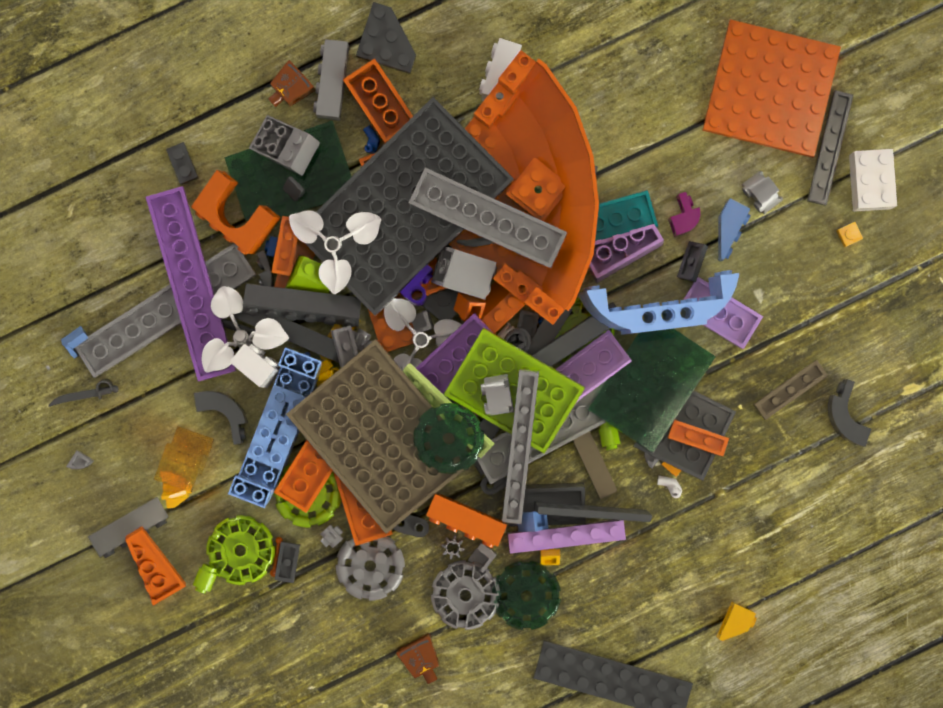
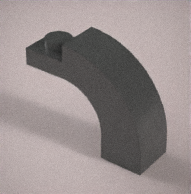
M846 379L838 384L836 390L838 396H829V420L835 431L843 439L860 447H866L871 428L856 423L849 415L848 401L855 382Z
M203 391L194 393L196 411L217 410L223 413L230 423L233 445L244 443L243 439H246V432L244 428H241V424L248 423V419L240 404L232 397L220 392Z

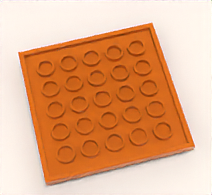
M730 19L702 131L811 158L815 157L841 46Z

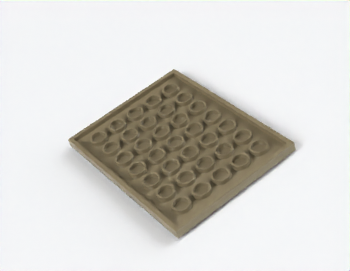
M377 339L286 414L386 534L476 461L473 454Z

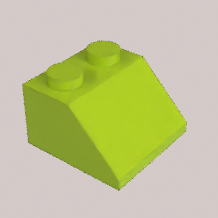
M299 255L285 288L319 293L330 292L319 277L321 263Z

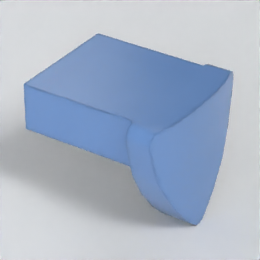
M80 326L62 338L61 342L75 359L79 355L74 348L88 339L86 331Z

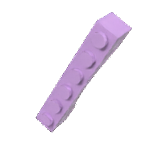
M607 520L575 526L549 528L536 532H507L510 554L626 540L624 520Z

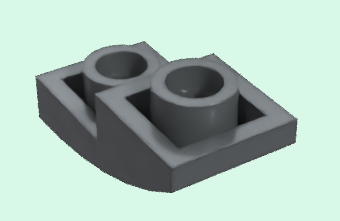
M263 250L257 253L259 259L256 261L261 270L265 269L264 272L259 274L261 279L258 281L262 286L274 287L273 273H271L272 266L267 253Z

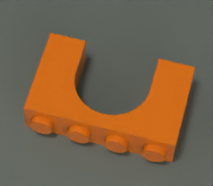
M216 170L191 208L196 211L195 214L199 218L206 219L212 229L223 233L224 239L230 243L234 242L241 253L245 255L256 254L281 217L268 206L259 205L245 225L239 228L232 226L225 217L224 207L226 200L238 182L225 171Z

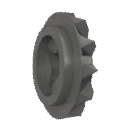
M515 328L509 331L504 340L511 344L518 343L519 340L522 344H519L518 348L525 352L530 351L529 347L532 344L531 335L525 329Z

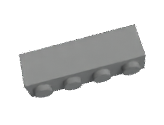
M325 39L324 45H321L320 56H323L322 64L319 63L318 75H321L320 82L316 83L318 101H314L313 112L316 113L317 118L341 120L345 87L343 79L346 78L349 44L346 41Z

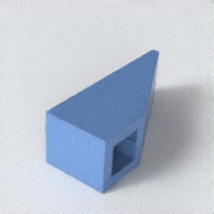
M731 198L727 200L718 217L719 261L729 258L733 251L730 248L733 241H738L742 233L739 231L742 224L746 225L751 216L748 214L750 208Z

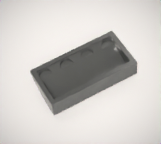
M584 483L526 485L523 512L536 511L534 509L535 502L585 505ZM547 515L548 525L586 524L585 517ZM509 523V527L518 526V524Z

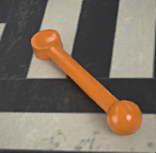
M277 537L275 540L277 543L273 569L270 570L272 577H275L280 544L283 541L281 537Z

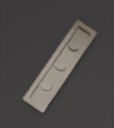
M815 360L753 405L762 418L766 420L828 375L819 362Z

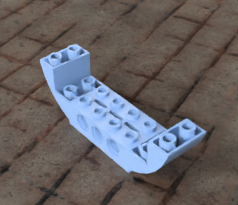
M732 270L714 273V277L708 278L710 296L680 300V304L679 300L662 302V306H660V302L644 304L643 308H641L640 304L624 307V310H622V307L608 309L606 288L600 289V285L583 288L584 291L578 293V296L584 307L595 319L609 328L621 331V335L707 324L708 319L715 316L726 306L737 286L739 273L732 274Z
M286 347L284 348L278 364L280 370L239 475H236L228 492L229 495L262 508L266 507L278 485L299 434V429L286 414L315 390L322 361Z

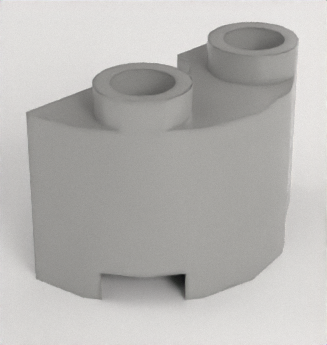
M758 171L741 184L744 194L748 198L752 196L755 200L754 207L764 215L783 200L777 193L779 189L769 176L765 178L762 171Z
M508 374L484 378V384H481L482 396L486 395L487 403H484L486 415L490 414L492 416L514 412Z

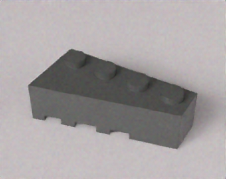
M158 497L91 534L88 538L99 557L102 558L104 556V558L113 555L115 553L114 550L121 546L123 549L128 546L125 540L128 534L140 527H143L149 534V529L156 526V528H159L166 524V519L169 516Z

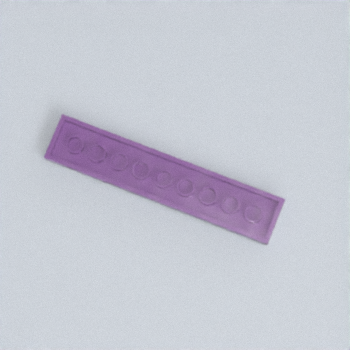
M181 186L147 196L146 201L198 382L236 371L235 366L231 364L223 370L206 373L202 365V352L209 341L219 338L225 344L228 340L222 319L215 316L211 310V301L215 294L184 187Z

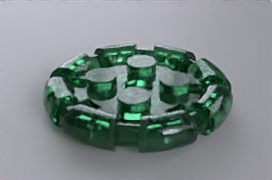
M443 403L439 407H431L419 418L420 422L414 429L413 443L414 447H417L418 457L427 467L437 469L439 473L454 474L458 470L468 469L479 458L478 454L480 450H483L484 431H481L479 419L468 408L465 410L459 404ZM444 414L445 419L439 421L437 415ZM456 414L463 417L461 423L454 420ZM427 425L432 426L430 433L425 431ZM472 427L474 433L468 435L466 428ZM446 433L453 434L454 442L446 443L443 436ZM426 442H429L431 446L428 450L424 446ZM467 444L473 446L471 452L465 450L467 448ZM436 455L444 458L442 463L435 460ZM459 456L461 461L454 464L453 458Z
M518 561L504 568L505 571L496 578V587L493 584L492 593H499V596H496V600H494V603H499L498 607L496 605V613L499 618L502 617L507 625L518 630H523L524 628L535 630L549 623L548 620L556 615L561 602V598H559V591L561 589L556 576L553 573L551 574L546 566L535 561H529V563ZM522 570H530V576H522ZM541 575L546 579L543 584L537 580ZM510 576L515 579L511 584L506 581ZM497 584L499 585V588H500L499 591H496ZM525 590L532 593V598L529 601H524L521 598V593ZM545 592H551L550 599H545ZM501 593H507L506 600L501 599ZM510 607L515 611L512 616L507 612ZM542 607L547 610L543 615L538 612ZM523 615H531V621H523Z

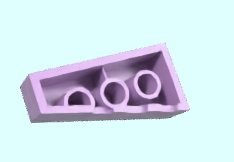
M652 224L624 234H617L607 239L595 241L594 255L588 269L596 283L661 247L664 239L656 226Z

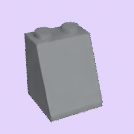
M445 247L439 254L431 283L485 299L491 290L490 282L496 274L497 262Z

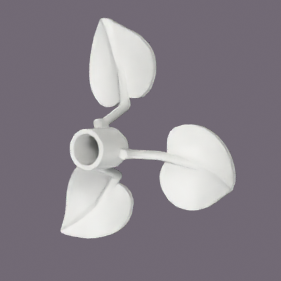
M314 211L291 214L289 221L293 233L300 241L314 243L317 235L325 241V249L332 252L334 260H326L320 265L319 277L322 283L333 294H336L347 285L352 273L351 266L347 260H337L336 251L341 248V241L353 235V239L359 244L371 243L378 234L381 218L369 212L356 213L346 222V227L350 233L341 238L336 236L326 238L319 232L322 230L324 223L322 217Z
M223 286L214 295L211 301V310L219 318L224 319L230 316L237 331L233 334L234 342L224 344L221 339L216 338L205 345L202 352L204 371L209 373L229 367L231 365L229 361L234 357V351L229 346L241 348L244 344L250 345L252 341L257 348L268 350L282 345L289 337L282 326L271 318L259 321L255 326L256 331H252L250 335L245 330H241L233 314L242 312L243 299L233 288Z
M394 298L384 307L385 320L390 328L395 331H401L407 326L414 334L412 340L416 347L411 355L403 353L393 359L402 370L409 363L416 368L422 362L420 359L414 358V355L419 348L426 347L429 340L436 338V345L439 347L462 325L451 319H442L434 325L435 334L428 336L424 332H416L409 324L416 317V309L408 300Z

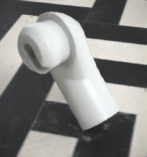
M658 475L657 485L667 486L671 496L679 498L682 488L675 478Z

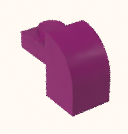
M686 192L676 196L682 213L668 219L674 237L688 233L700 220V207L691 208L693 201L690 195L687 196Z

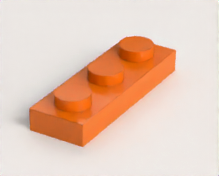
M282 216L271 273L291 276L298 238L293 233L289 217Z
M677 420L672 421L667 436L668 439L721 457L724 456L729 441L727 437Z

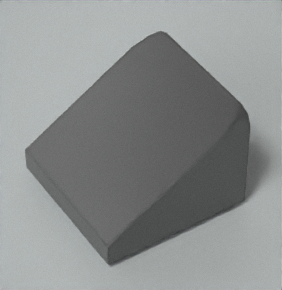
M292 176L288 177L283 190L294 201H298L306 193L305 189Z

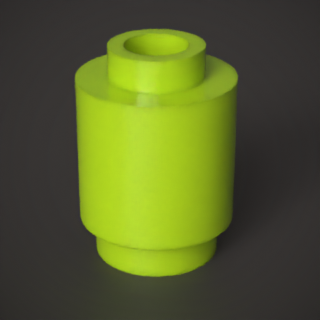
M614 421L600 425L598 431L602 448L606 447V451L617 449V445L621 444L618 428L615 426Z
M203 563L202 567H199L193 582L196 591L206 594V591L211 592L217 577V568H211Z

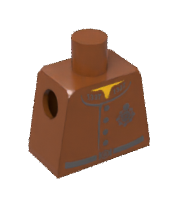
M289 60L272 80L270 85L276 92L268 100L275 107L283 100L291 107L316 90Z
M430 633L397 650V656L414 678L423 675L427 684L438 679L433 669L439 666V660Z

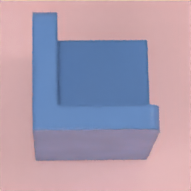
M536 511L523 512L522 523L518 524L519 532H536L549 529L547 515L538 514Z

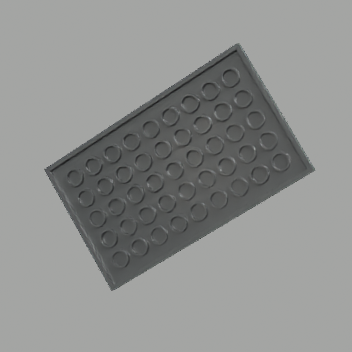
M434 97L317 211L324 223L322 230L319 232L326 238L331 236L341 238L350 233L346 227V222L356 213L369 212L381 218L379 231L374 241L365 245L355 242L352 235L341 241L342 246L336 251L337 260H347L351 266L352 273L346 286L375 316L401 292L422 268L429 264L464 230L409 204L425 168L493 199H496L514 181V178ZM317 235L314 243H305L322 262L329 259L334 260L332 252L325 249V241L319 235Z

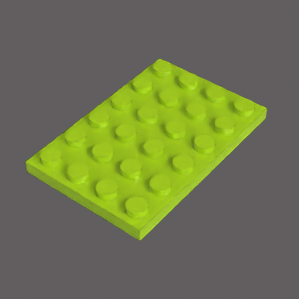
M483 327L444 395L512 435L519 370L539 371L531 446L545 454L585 387ZM508 374L514 412L492 416L490 414L486 415L484 403H487L486 395L482 396L481 384H484V378Z

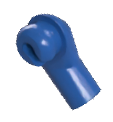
M369 125L363 129L368 137L367 145L364 148L367 153L373 154L378 150L380 138L373 127Z

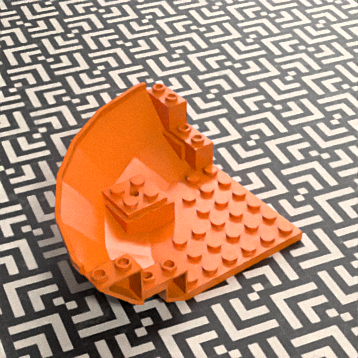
M520 50L498 78L497 85L474 112V117L465 130L514 178V181L496 200L564 230L568 234L551 269L496 243L477 247L461 245L457 243V240L482 238L465 229L449 245L453 249L497 262L496 274L492 279L553 325L565 310L569 311L575 303L594 255L599 210L594 156L577 107L547 64L539 58L537 61L533 60ZM498 93L503 94V98L501 100H498L496 98V95ZM536 186H540L542 188L541 193L535 192L534 189ZM519 286H525L526 291L520 293L518 290Z

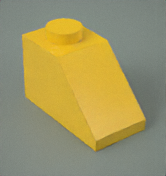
M731 602L716 637L724 641L748 632L750 627L753 628L755 625L756 613Z

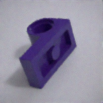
M427 264L401 290V295L414 306H421L426 302V291L421 285L423 283L427 284L432 279L433 269ZM415 291H420L423 295L421 299L414 300L412 294Z

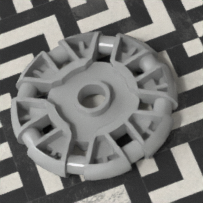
M389 536L374 540L377 541V547L370 546V542L360 545L362 549L357 552L353 548L355 546L353 538L349 541L346 540L337 554L336 574L339 582L343 583L346 588L345 590L350 595L358 599L366 598L369 601H375L387 597L389 592L395 591L400 585L404 576L402 571L403 567H405V560L401 549L397 548L395 541ZM387 548L392 552V555L389 557L383 552ZM346 559H352L351 566L345 565ZM368 560L374 561L376 564L375 570L368 571L365 568V563ZM390 565L395 566V573L389 572ZM352 574L353 577L357 580L353 584L348 579V577H350ZM385 579L387 585L382 588L379 583ZM364 585H371L370 591L363 590Z
M466 560L456 561L449 564L448 568L444 571L441 570L435 577L432 584V606L435 613H438L441 616V620L448 626L455 629L458 627L465 628V630L476 629L483 626V623L488 619L490 620L496 613L499 606V584L496 577L493 578L489 573L490 570L488 568L484 573L480 571L483 566L482 564L475 561L473 563L466 562ZM465 570H471L472 577L469 575L464 576ZM453 573L456 578L450 582L448 577ZM483 577L487 581L484 586L479 582ZM441 589H447L446 596L440 595ZM463 590H468L471 593V598L467 601L460 598V593ZM485 594L491 595L490 602L484 601ZM447 605L452 609L449 613L444 609ZM481 609L483 614L478 617L475 612ZM459 614L467 615L466 620H459Z

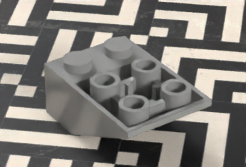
M267 115L249 149L302 176L320 142L310 134Z

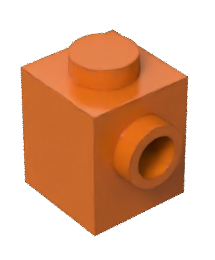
M458 292L454 311L464 320H468L474 313L481 319L486 302L481 298Z

